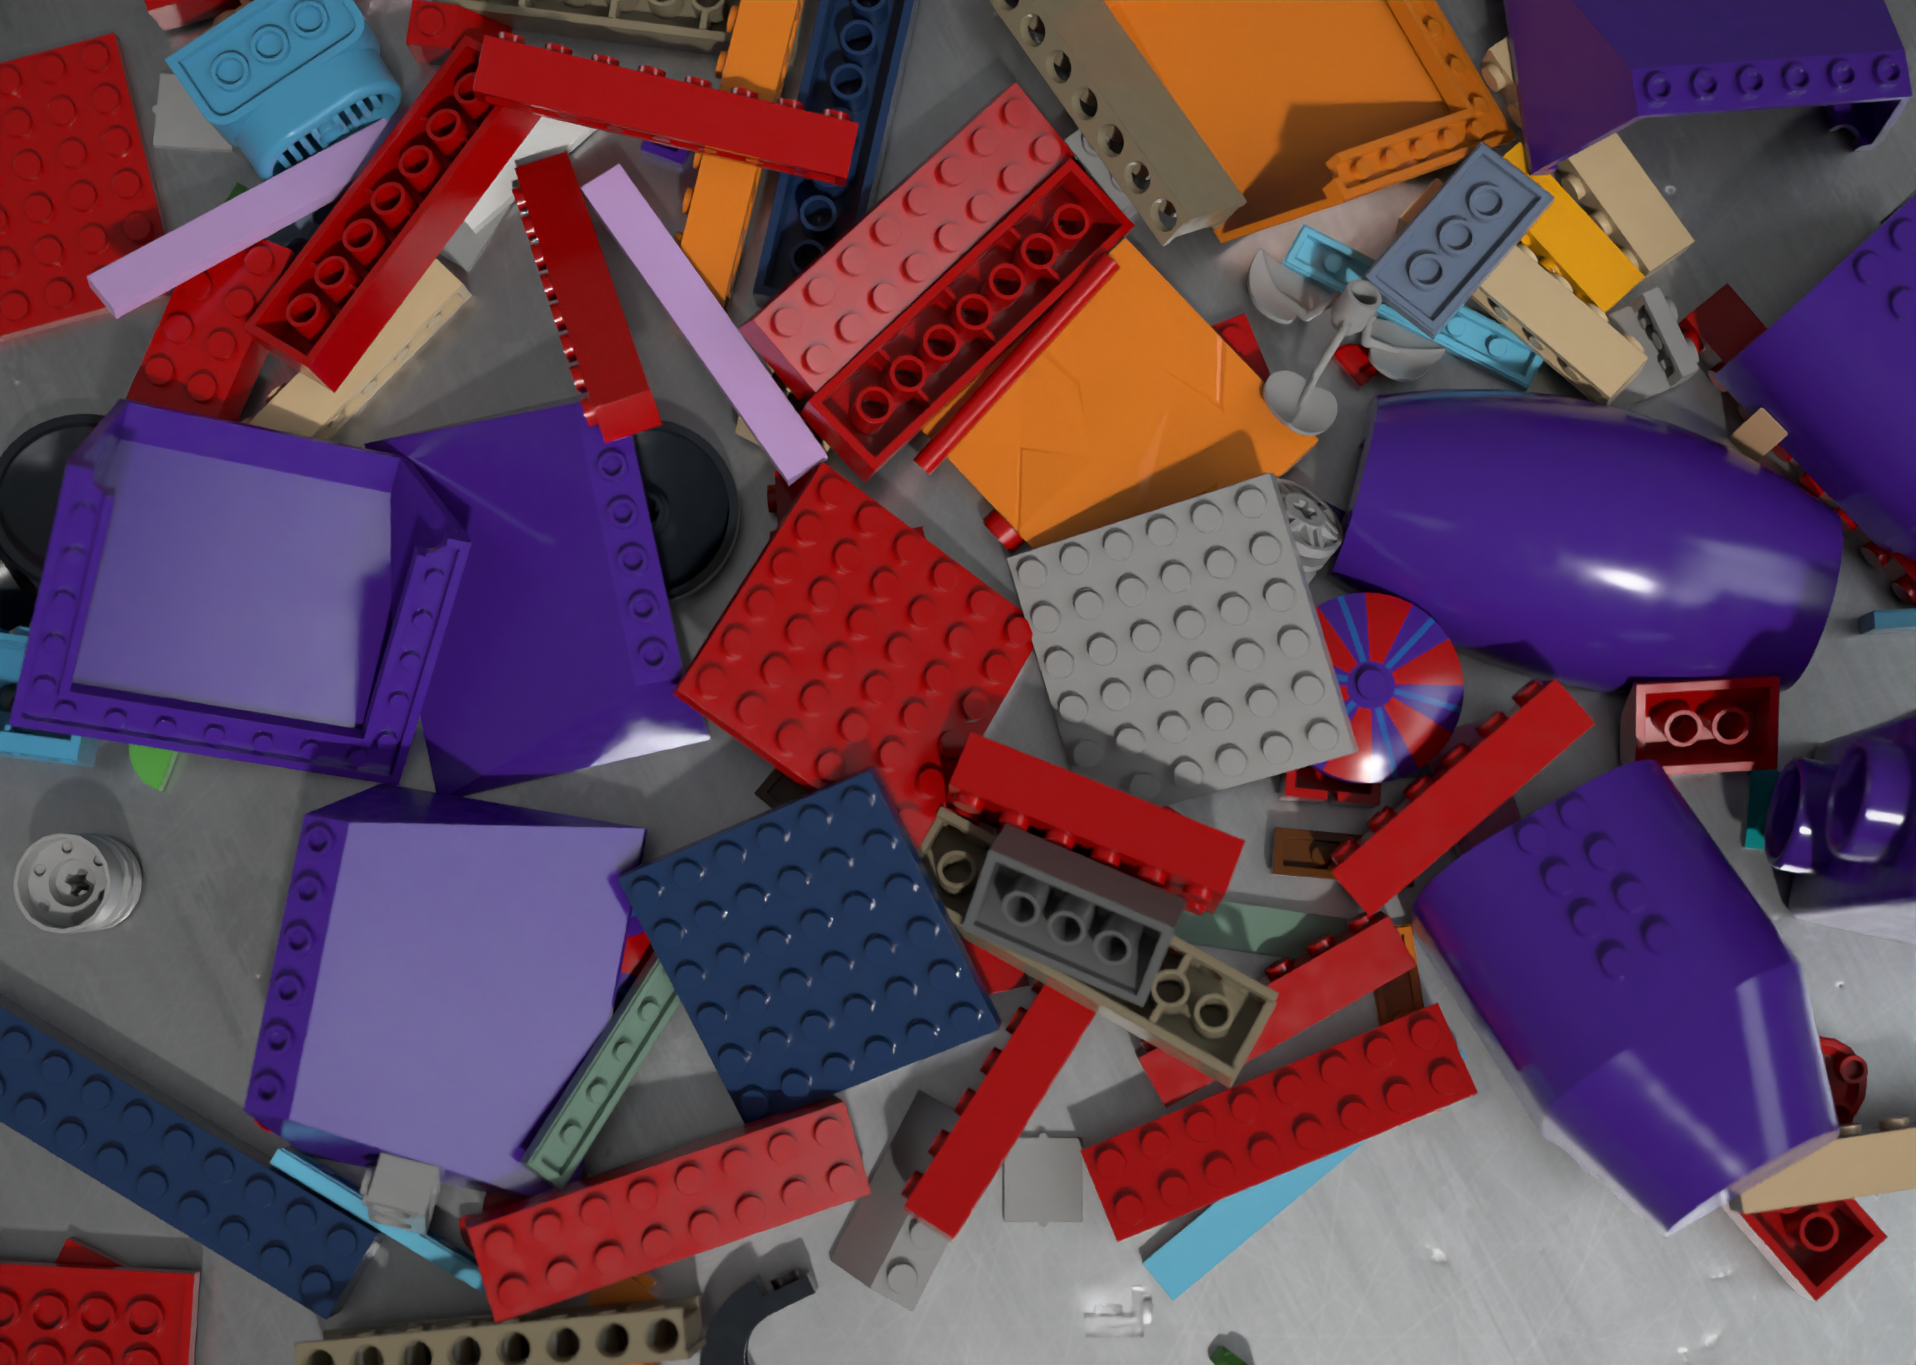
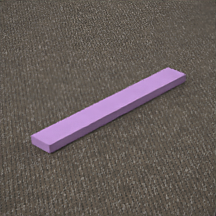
M408 106L396 111L390 119L386 120L383 118L90 274L87 276L90 288L117 319L340 198L408 111Z
M617 164L582 186L580 189L584 198L788 486L815 469L820 463L826 462L828 456L622 166Z

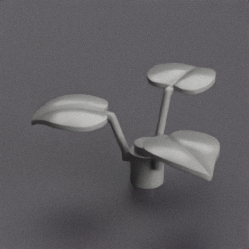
M1263 248L1258 250L1251 262L1247 276L1249 296L1255 307L1268 318L1281 324H1289L1297 316L1303 321H1309L1333 307L1331 309V324L1337 333L1314 368L1308 381L1295 372L1282 370L1274 372L1264 384L1263 397L1267 407L1283 425L1289 426L1295 433L1305 436L1318 435L1329 429L1335 421L1338 412L1336 398L1332 393L1315 386L1345 335H1353L1362 331L1361 344L1364 347L1370 348L1368 352L1370 363L1385 376L1399 382H1413L1420 379L1441 358L1446 350L1445 347L1415 335L1391 321L1376 319L1378 316L1376 310L1382 302V297L1379 290L1365 280L1355 279L1350 281L1343 293L1335 291L1331 298L1320 304L1319 292L1310 280L1283 266L1281 262L1272 258Z

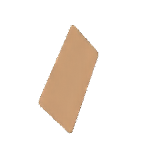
M1760 408L1731 434L1728 439L1742 454L1757 462L1784 439L1788 433L1764 408Z

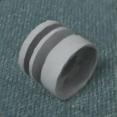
M1276 478L1309 584L1316 575V570H1320L1343 542V528L1331 508L1311 490L1293 481Z
M58 833L42 837L26 849L16 865L13 880L16 904L26 919L43 931L59 934L95 932L116 926L127 918L139 901L142 886L139 862L130 848L113 836L97 833ZM85 875L86 880L92 883V887L90 890L89 885L83 882Z

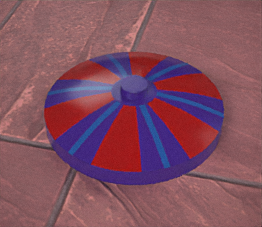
M1368 592L1352 593L1330 599L1316 606V612L1359 751L1310 766L1320 773L1340 781L1355 784H1378L1405 777L1429 763L1443 749L1452 736L1459 721L1464 698L1461 664L1447 634L1426 612L1403 599L1391 595Z

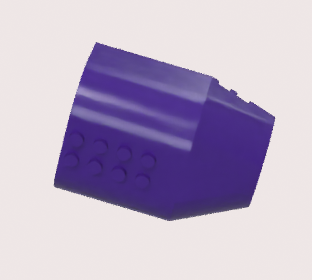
M1914 190L1880 222L1882 224L1789 310L1741 349L1713 376L1751 415L1760 408H1764L1788 433L1779 442L1781 447L1877 546L1890 553L1898 552L1916 562V190Z
M1640 760L1608 771L1494 834L1446 867L1422 890L1412 906L1413 936L1540 1134L1553 1145H1559L1577 1160L1578 1166L1589 1175L1592 1173L1616 1193L1615 1196L1665 1238L1828 1145L1839 1136L1840 1130L1802 964L1658 761Z

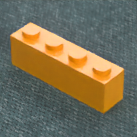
M1519 142L1502 158L1555 198L1552 205L1518 243L1528 247L1536 255L1538 264L1549 274L1556 273L1566 279L1573 288V294L1586 305L1592 303L1606 314L1627 296L1645 276L1550 174L1529 176L1525 146Z

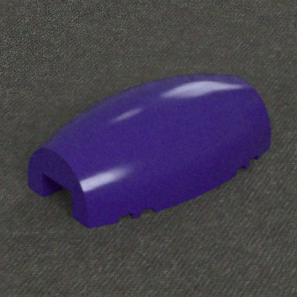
M1431 389L1375 395L1369 402L1358 447L1363 448L1345 524L1342 527L1343 542L1332 554L1326 575L1328 581L1346 593H1380L1403 599L1432 617L1447 634L1456 652L1533 679L1539 678L1541 681L1557 679L1561 685L1599 693L1629 696L1634 682L1778 675L1780 677L1781 693L1790 689L1804 673L1819 644L1833 603L1841 566L1843 531L1841 519L1835 510L1788 478L1731 447L1678 425L1620 407L1561 395L1503 389Z

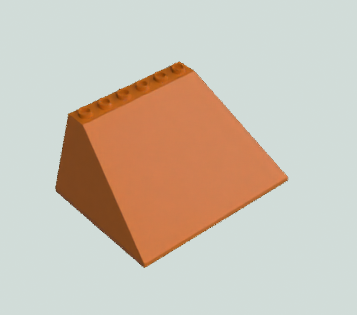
M1103 0L1247 201L1220 228L1213 230L1220 243L1340 205L1465 160L1480 142H1483L1493 150L1512 143L1517 139L1436 0Z

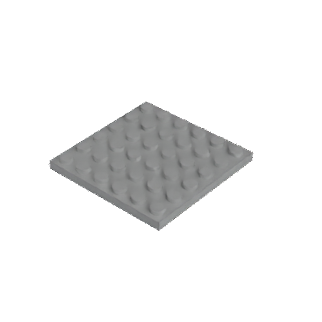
M1274 473L1255 477L1007 558L1024 617L1028 621L1033 633L1031 640L1072 772L1163 807L1359 751Z

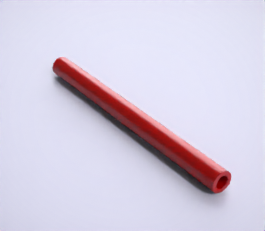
M1103 252L915 456L913 461L930 476L1120 269L1119 265Z

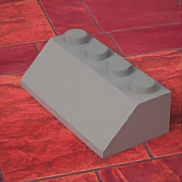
M918 1090L869 1184L871 1194L862 1197L830 1261L870 1289L911 1311L914 1310L949 1241L905 1213L903 1206L907 1199L901 1196V1193L916 1170L924 1174L934 1158L927 1154L942 1128L950 1133L960 1118L959 1115L953 1112L955 1108L921 1090Z

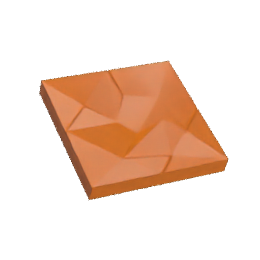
M1126 238L1108 254L1119 265L1120 269L947 456L951 463L1032 549L1268 473H1274L1276 478L1281 479L1319 441L1315 435L1305 436L1295 433L1289 426L1283 425L1272 414L1263 397L1265 383ZM1050 310L922 430L930 440Z

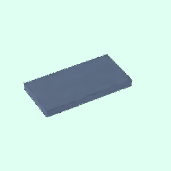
M1480 142L1364 274L1361 280L1374 285L1379 290L1382 301L1434 340L1552 205L1555 197L1483 142Z

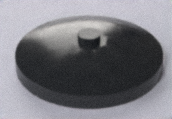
M73 414L47 420L21 434L8 446L0 457V549L18 570L35 582L40 583L67 461L105 415Z
M661 420L662 425L633 434L632 437L668 602L670 603L698 591L716 576L724 566L738 535L740 503L732 474L717 450L692 430L676 423Z

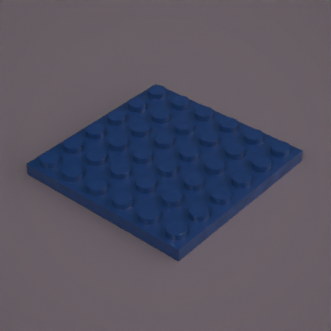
M874 765L625 871L617 878L744 1124L771 1115L795 1110L997 1031L1002 1024Z

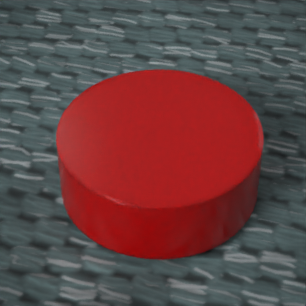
M995 508L983 518L982 523L1010 553L1012 551L1013 553L1016 552L1026 542Z

